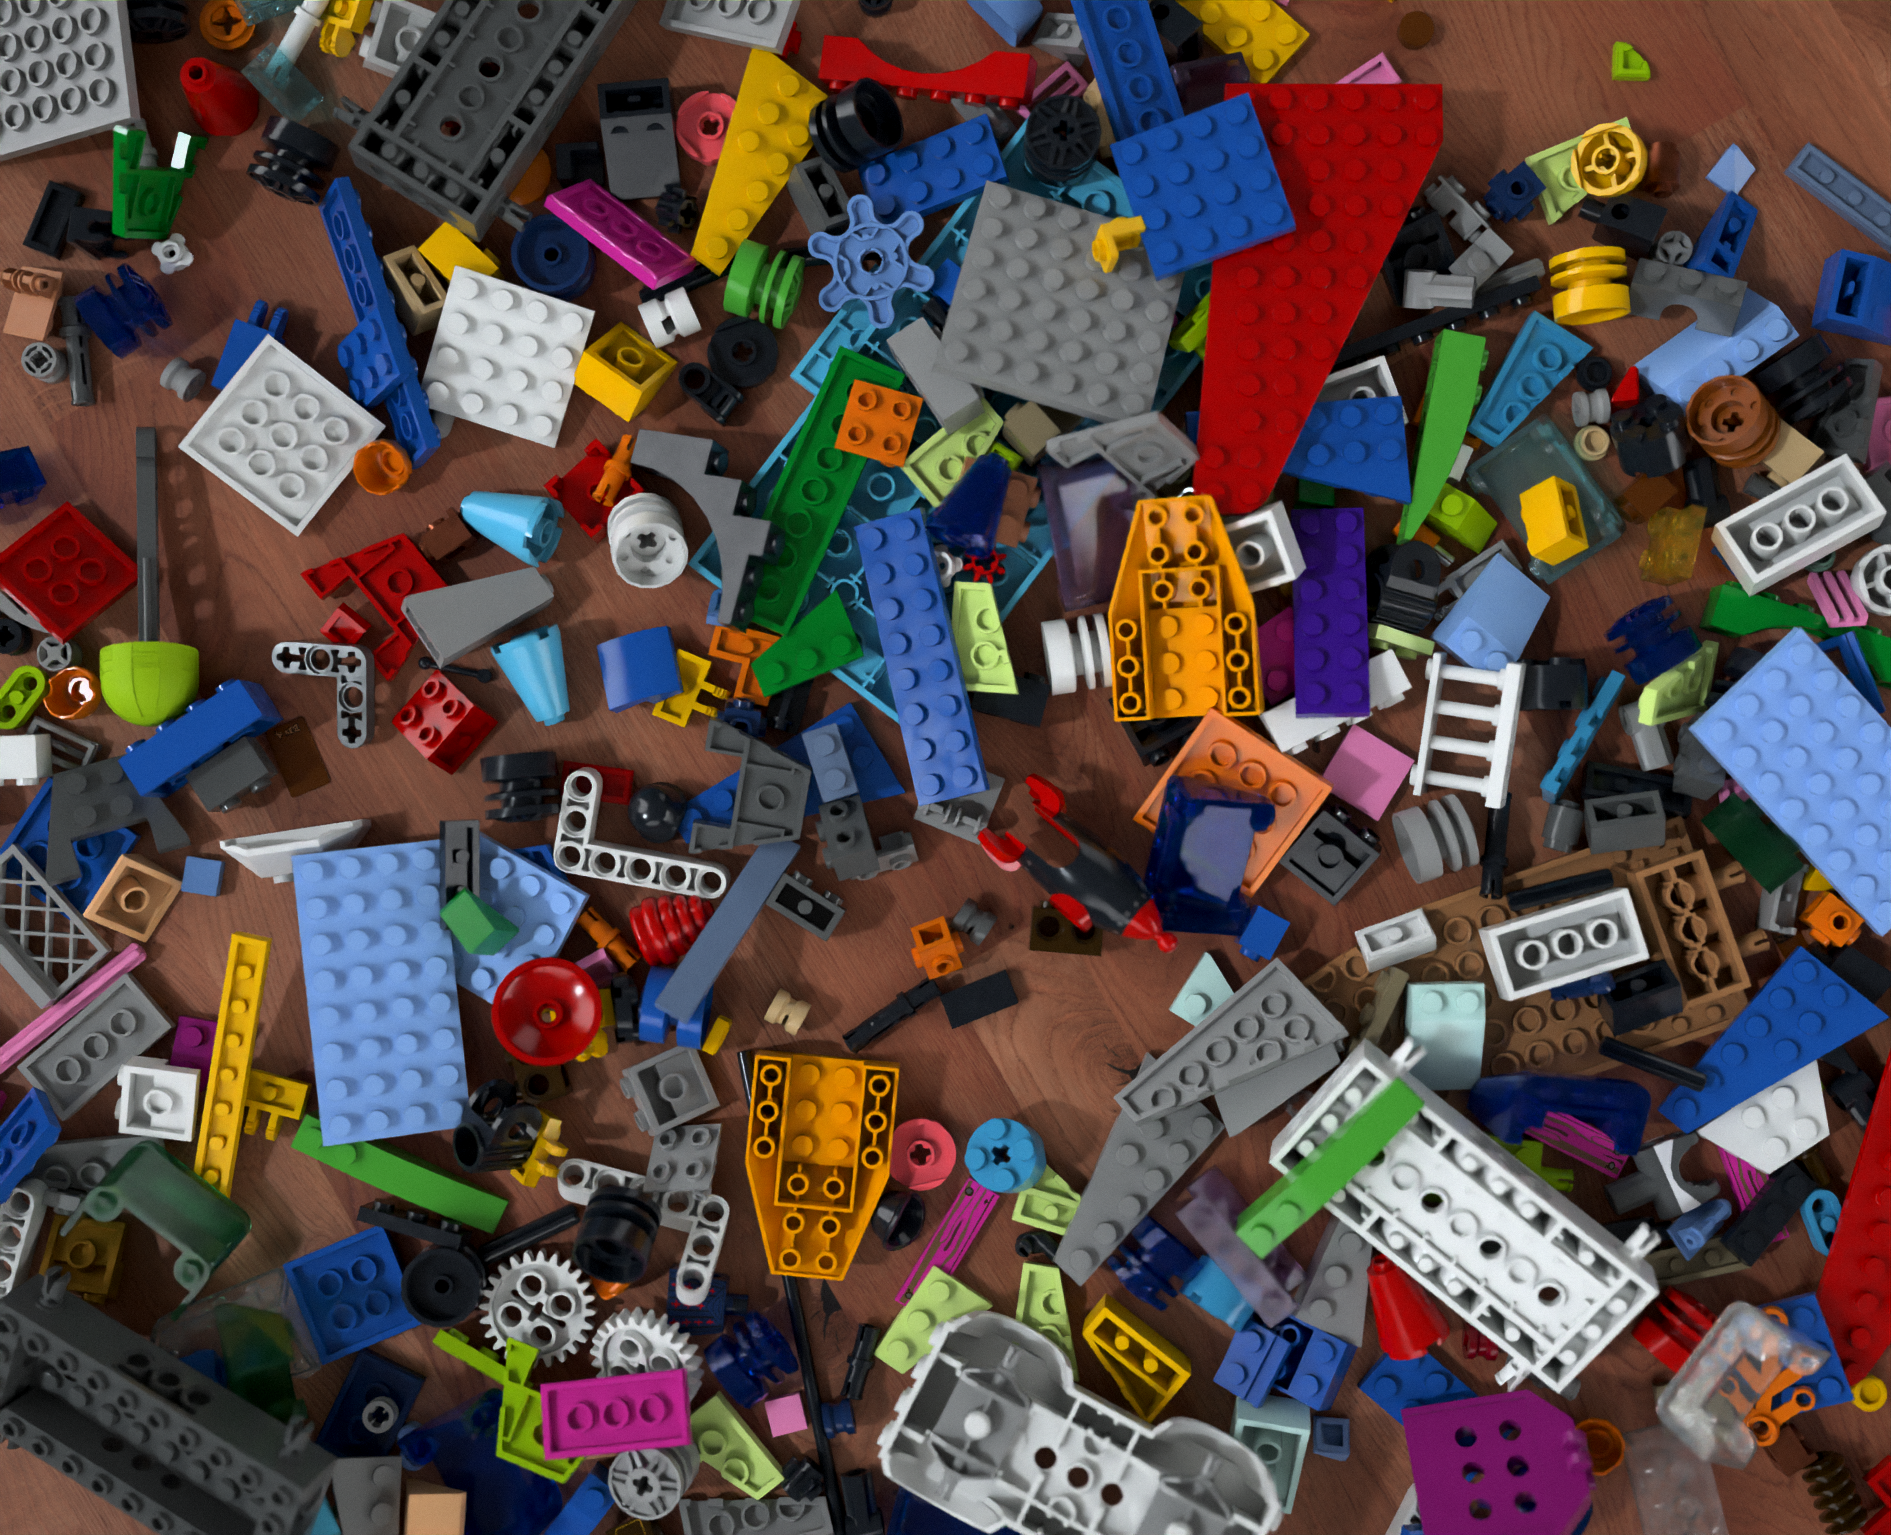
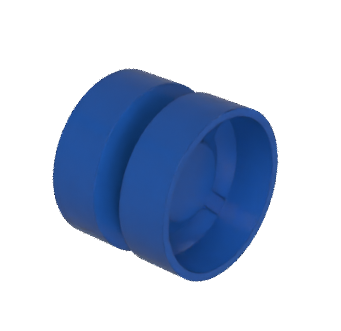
M652 966L646 984L642 987L639 1000V1039L641 1041L664 1044L668 1038L671 1026L675 1025L677 1046L701 1050L709 1025L714 983L688 1023L684 1024L655 1007V1001L677 969Z

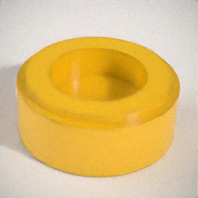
M1870 1373L1862 1381L1851 1386L1854 1394V1400L1851 1403L1861 1410L1867 1412L1876 1411L1887 1400L1888 1393L1884 1382Z

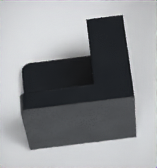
M598 142L555 144L557 180L563 189L588 179H592L601 187L605 185L603 151Z

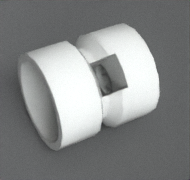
M684 287L666 293L665 299L662 302L655 298L638 305L642 319L656 349L674 342L675 335L677 334L686 337L702 330ZM667 316L672 318L671 320H665Z

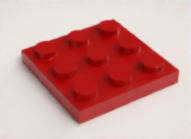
M68 501L0 553V588L62 645L138 584L137 564Z

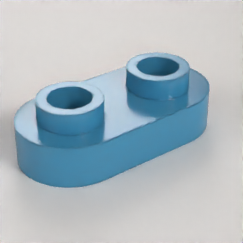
M1816 1187L1799 1207V1211L1813 1247L1819 1253L1828 1256L1842 1208L1834 1193L1822 1187ZM1819 1199V1206L1813 1210L1812 1205L1814 1201ZM1831 1232V1239L1825 1242V1235Z

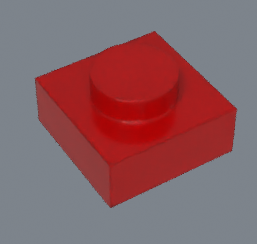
M343 602L319 631L333 643L357 644L372 625Z

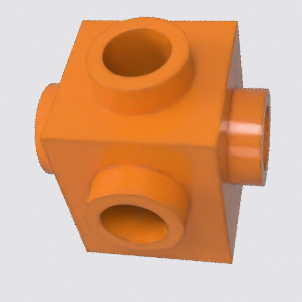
M1821 891L1798 917L1799 920L1812 929L1808 934L1815 941H1818L1824 947L1831 944L1840 948L1844 944H1852L1862 932L1859 926L1865 921L1842 896L1838 899L1831 892Z
M944 916L910 928L916 947L911 948L915 964L918 969L925 968L929 980L963 968L958 955L965 952L958 932L950 933Z

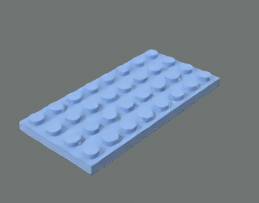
M1794 627L1688 730L1855 912L1865 920L1866 924L1876 934L1884 936L1891 929V727L1802 628Z
M440 839L292 855L323 1146L456 1128L461 1124L462 1114L469 1097L451 931L440 929Z

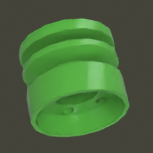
M744 239L736 253L728 277L723 302L724 311L748 318L756 304L760 305L759 322L767 324L773 314V327L784 329L791 314L795 311L801 296L804 283L805 258L794 255L787 267L788 252L780 250L773 263L770 264L769 246Z

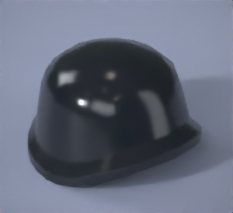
M667 782L651 783L635 791L629 801L628 817L631 824L644 839L652 843H665L671 840L677 833L687 810V799L684 792L674 784Z
M888 1191L879 1198L871 1216L872 1231L882 1241L884 1249L897 1251L907 1247L918 1238L926 1215L924 1201L913 1191Z

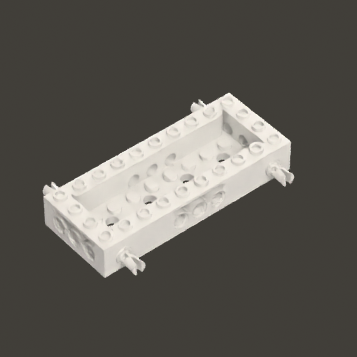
M1408 1036L1391 1058L1364 1038L1274 1138L1269 1163L1284 1175L1287 1174L1399 1076L1425 1102V1105L1382 1149L1385 1153L1383 1159L1380 1161H1370L1323 1206L1513 1357L1495 1374V1378L1500 1385L1507 1381L1508 1391L1514 1392L1516 1387L1532 1372L1559 1394L1659 1293L1654 1269L1642 1258L1657 1243L1662 1241L1660 1235L1655 1230L1650 1234L1648 1225L1642 1223L1640 1228L1623 1244L1412 1076L1408 1071L1427 1053L1421 1044L1410 1052L1414 1046V1038ZM1428 1193H1437L1443 1198V1202L1438 1207L1430 1208L1422 1202V1198ZM1492 1239L1498 1241L1502 1247L1495 1254H1487L1481 1250L1480 1245L1485 1240ZM1546 1286L1555 1287L1560 1292L1559 1296L1554 1300H1544L1538 1293Z

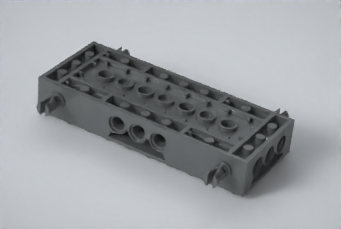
M445 0L371 112L355 104L346 96L341 98V102L348 111L335 106L333 117L358 130L347 146L355 166L479 243L496 217H499L522 233L525 230V226L519 218L530 222L533 212L528 211L508 198L638 0ZM525 4H533L539 9V13L532 19H526L520 16L519 9ZM493 62L499 65L500 72L495 77L488 78L480 73V69L483 64ZM448 121H456L461 125V131L456 136L448 137L441 132V127Z
M60 1266L47 1269L45 1277L39 1273L0 1298V1444L8 1439L7 1449L24 1448L35 1457L43 1460L159 1535H311L338 1457L309 1440L310 1434L314 1429L313 1421L303 1428L304 1416L297 1415L290 1419L287 1427L67 1291L66 1288L70 1281L71 1273L68 1272L61 1277L62 1267Z

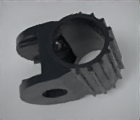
M1408 541L1401 545L1383 544L1376 547L1369 554L1365 562L1367 622L1385 625L1409 634H1418L1419 630H1424L1425 626L1430 622L1437 607V590L1441 574L1439 558L1434 549L1422 541ZM1414 560L1418 561L1421 565V575L1417 578Z
M494 1079L486 1082L472 1094L466 1104L461 1124L455 1128L452 1146L454 1158L458 1161L457 1166L463 1167V1172L469 1171L471 1174L516 1169L522 1167V1164L528 1161L532 1153L534 1141L542 1124L541 1112L531 1103H517L516 1088L506 1079ZM499 1098L497 1105L491 1111L484 1112V1108L490 1100ZM517 1124L521 1128L516 1134L508 1136L509 1130L513 1125Z

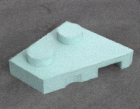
M1207 952L1203 953L1169 1008L1171 1012L1195 1027L1234 994L1210 954Z

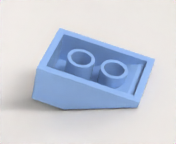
M1497 553L1431 634L1430 638L1465 667L1500 672L1501 668L1506 669L1507 663L1517 662L1550 596L1501 554Z

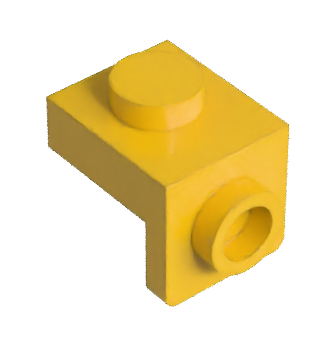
M1123 216L1115 218L1109 223L1100 224L1095 240L1092 241V253L1096 262L1101 263L1104 273L1113 271L1119 257L1118 251L1139 246L1142 239L1140 233L1145 232L1146 229L1142 216L1132 218Z

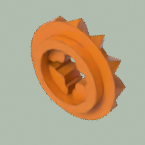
M210 0L201 11L199 26L203 37L208 43L218 50L224 49L233 52L235 48L240 46L246 47L247 41L252 36H255V23L258 21L253 8L246 0ZM228 12L233 20L238 22L232 25L230 35L223 26H220L227 22Z

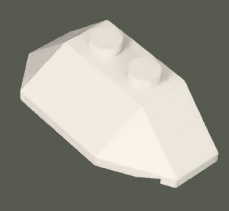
M370 819L352 820L220 841V848L260 878L273 877L274 884L294 881L292 855L355 849L372 826Z

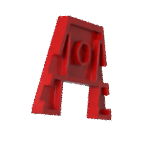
M405 533L362 548L361 551L346 557L336 558L329 561L328 564L315 569L310 568L300 574L322 600H325L352 578L395 631V634L372 652L375 667L390 682L395 679L420 639L401 610L404 598L413 594L449 586Z

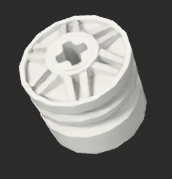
M637 493L624 498L614 506L608 517L607 534L611 546L612 562L617 574L628 584L639 588H658L670 584L680 576L687 564L688 547L677 508L667 498L654 493Z
M1102 613L1092 614L1093 630L1088 631L1084 615L1078 616L1077 633L1070 634L1065 618L1041 622L1044 657L1052 696L1076 692L1077 676L1084 675L1089 690L1096 688L1095 673L1100 674L1103 688L1112 687L1110 637Z

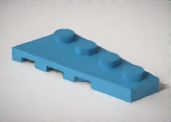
M1534 310L1528 315L1469 420L1466 431L1493 448L1497 447L1593 347Z
M1612 670L1608 678L1602 676L1599 679L1592 693L1596 698L1589 709H1582L1574 725L1578 728L1571 739L1566 738L1557 754V757H1559L1553 769L1547 771L1540 784L1544 801L1557 805L1558 800L1561 798L1624 687L1625 675Z

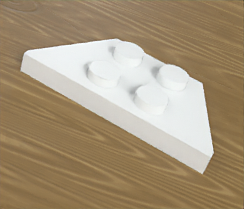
M1817 1059L1695 1130L1697 1135L1725 1149L1724 1151L1743 1159L1752 1167L1765 1174H1770L1830 1135Z

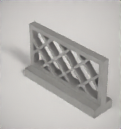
M14 843L0 855V964L40 1009L54 1005L67 995L66 992L113 949L56 885L49 887L45 878L46 874L18 843ZM14 856L22 864V879L6 878L7 862ZM6 883L22 884L21 904L5 903ZM31 885H40L46 891V906L30 905ZM5 908L21 909L20 929L10 928L6 924ZM30 910L46 911L45 931L29 930ZM54 912H64L70 918V932L54 931ZM29 935L45 936L44 956L34 955L30 951ZM53 937L69 938V957L53 956ZM78 938L88 939L98 951L89 959L77 958ZM53 962L69 963L68 979L62 984L52 975ZM77 964H83L80 968L77 969Z

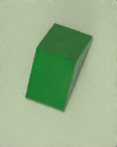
M465 887L440 910V916L469 954L494 956L519 932L517 926Z

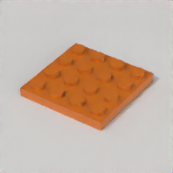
M1214 706L1208 710L1137 810L1133 820L1252 898L1331 792L1334 784L1288 753H1281L1276 745L1234 717L1223 716V712Z

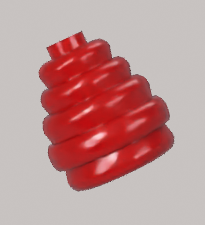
M665 894L658 899L653 896L643 899L641 905L630 909L629 918L637 944L647 963L651 966H659L662 963L671 965L679 960V956L687 955L715 910L710 900L703 902L701 897L697 895L687 898L680 894L673 898Z

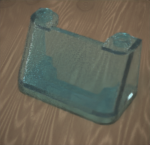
M1545 413L1465 469L1469 474L1466 480L1476 494L1483 492L1486 496L1491 495L1526 546L1528 536L1525 523L1520 514L1522 507L1519 494L1553 475L1576 486L1589 548L1554 566L1533 557L1530 553L1532 561L1528 563L1529 569L1539 581L1544 579L1548 585L1621 537L1627 529L1626 523L1558 427Z

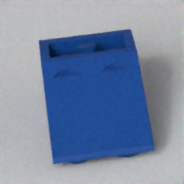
M1840 249L1827 258L1824 262L1810 328L1891 346V263L1876 256Z
M1261 1298L1250 1317L1278 1333L1284 1339L1294 1343L1273 1387L1317 1411L1331 1410L1358 1347L1295 1318L1290 1310ZM1236 1331L1235 1334H1234V1337H1233V1339H1232V1341H1231V1344H1232V1342H1233V1340H1234V1338H1235V1336H1236V1334H1237V1331Z

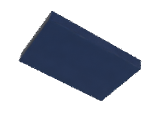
M365 1347L359 1350L315 1444L336 1457L390 1455L397 1441V1435L404 1426L427 1377ZM381 1396L389 1397L398 1406L399 1415L396 1422L383 1433L369 1431L362 1420L363 1410L373 1399ZM381 1406L375 1412H372L373 1418L378 1416L376 1421L382 1423L389 1417L388 1412L383 1413L385 1408Z

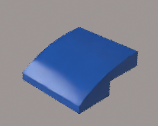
M662 626L646 629L596 645L610 711L619 713L645 701L656 704L684 692L671 627Z

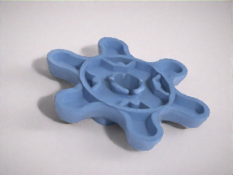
M858 194L853 196L847 204V212L850 218L848 230L840 236H832L826 232H816L808 240V250L817 259L828 261L834 270L832 281L822 288L819 293L818 300L820 306L825 311L836 312L847 301L859 299L868 308L870 323L874 327L885 329L890 327L895 319L892 299L896 291L906 287L912 288L917 292L928 291L935 282V275L930 267L915 263L909 255L911 242L923 232L924 220L922 216L915 211H906L894 223L882 224L875 217L872 200L868 196ZM871 252L878 253L882 259L879 269L874 273L867 272L863 267L864 257Z

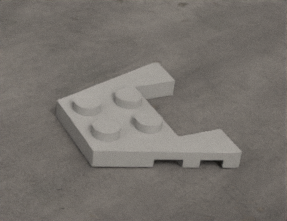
M1159 411L1054 437L1046 441L1047 453L1065 468L1095 453H1100L1130 479L1131 483L1109 494L1110 506L1127 520L1134 517L1138 500L1155 499L1157 497L1156 491L1163 484L1168 483L1171 485L1196 460L1200 459L1197 446Z

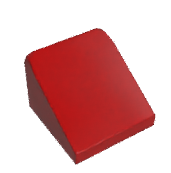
M1636 366L1629 368L1610 401L1612 414L1617 410L1628 409L1639 404V376Z

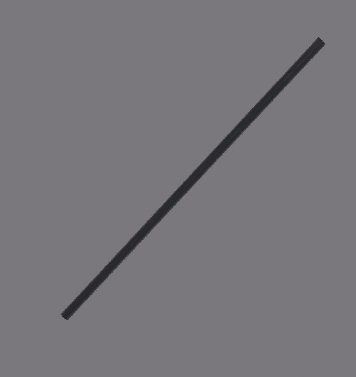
M749 1049L736 1052L748 1113L750 1115L754 1065ZM782 1275L819 1463L825 1473L823 1482L834 1535H847L845 1514L833 1454L823 1423L822 1400L797 1277Z

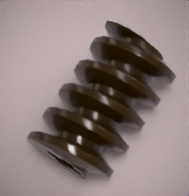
M1835 1451L1815 1452L1819 1459L1803 1468L1810 1470L1802 1474V1479L1806 1483L1815 1482L1807 1490L1809 1495L1821 1496L1813 1502V1506L1817 1510H1825L1819 1515L1820 1522L1832 1523L1824 1532L1830 1535L1852 1533L1866 1523L1868 1513L1862 1507L1861 1496L1856 1493V1484L1850 1480V1470L1844 1466L1845 1458L1841 1453Z

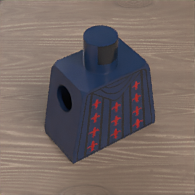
M673 1263L669 1271L666 1315L668 1325L672 1326L676 1322L680 1323L677 1331L679 1334L690 1333V1336L722 1333L726 1327L727 1315L747 1317L749 1295L729 1293L730 1276L714 1272L708 1295L703 1302L694 1306L682 1303L676 1294L677 1273L680 1263ZM690 1278L684 1281L683 1285L690 1290H696L702 1286V1283L695 1278Z

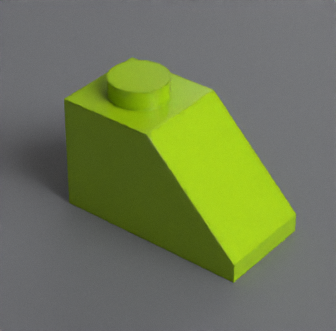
M1446 482L1433 507L1423 521L1477 554L1482 551L1497 525L1493 517L1475 499Z

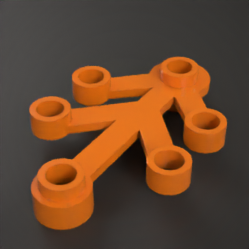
M1766 1306L1758 1314L1757 1325L1763 1334L1759 1372L1742 1352V1344L1739 1339L1732 1336L1731 1340L1727 1342L1737 1346L1738 1351L1734 1354H1729L1724 1350L1723 1347L1727 1343L1721 1341L1719 1345L1720 1355L1724 1359L1731 1361L1756 1392V1406L1754 1407L1738 1389V1379L1731 1372L1724 1371L1717 1375L1715 1381L1716 1390L1721 1395L1726 1396L1742 1415V1432L1749 1442L1757 1446H1769L1775 1443L1779 1438L1780 1425L1800 1411L1811 1410L1815 1405L1813 1390L1807 1386H1798L1792 1392V1399L1771 1411L1773 1396L1803 1376L1815 1374L1819 1369L1817 1354L1810 1350H1803L1798 1353L1796 1362L1775 1375L1779 1337L1783 1336L1788 1330V1316L1783 1309L1777 1306ZM1770 1314L1777 1315L1780 1318V1323L1770 1325L1766 1322V1317ZM1804 1357H1810L1814 1360L1815 1365L1811 1368H1805L1801 1365L1800 1361ZM1724 1378L1730 1379L1734 1386L1731 1389H1724L1720 1385V1381ZM1800 1393H1806L1810 1396L1811 1400L1809 1403L1803 1404L1796 1397ZM1758 1421H1763L1768 1425V1429L1764 1432L1757 1431L1754 1424Z

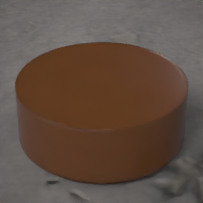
M1413 11L1406 14L1397 28L1399 42L1410 50L1424 48L1434 34L1432 19L1421 11Z

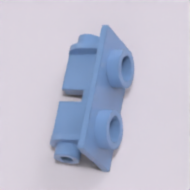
M1708 1200L1700 1206L1683 1213L1666 1230L1686 1261H1689L1723 1226V1220L1731 1216L1732 1206L1728 1200Z

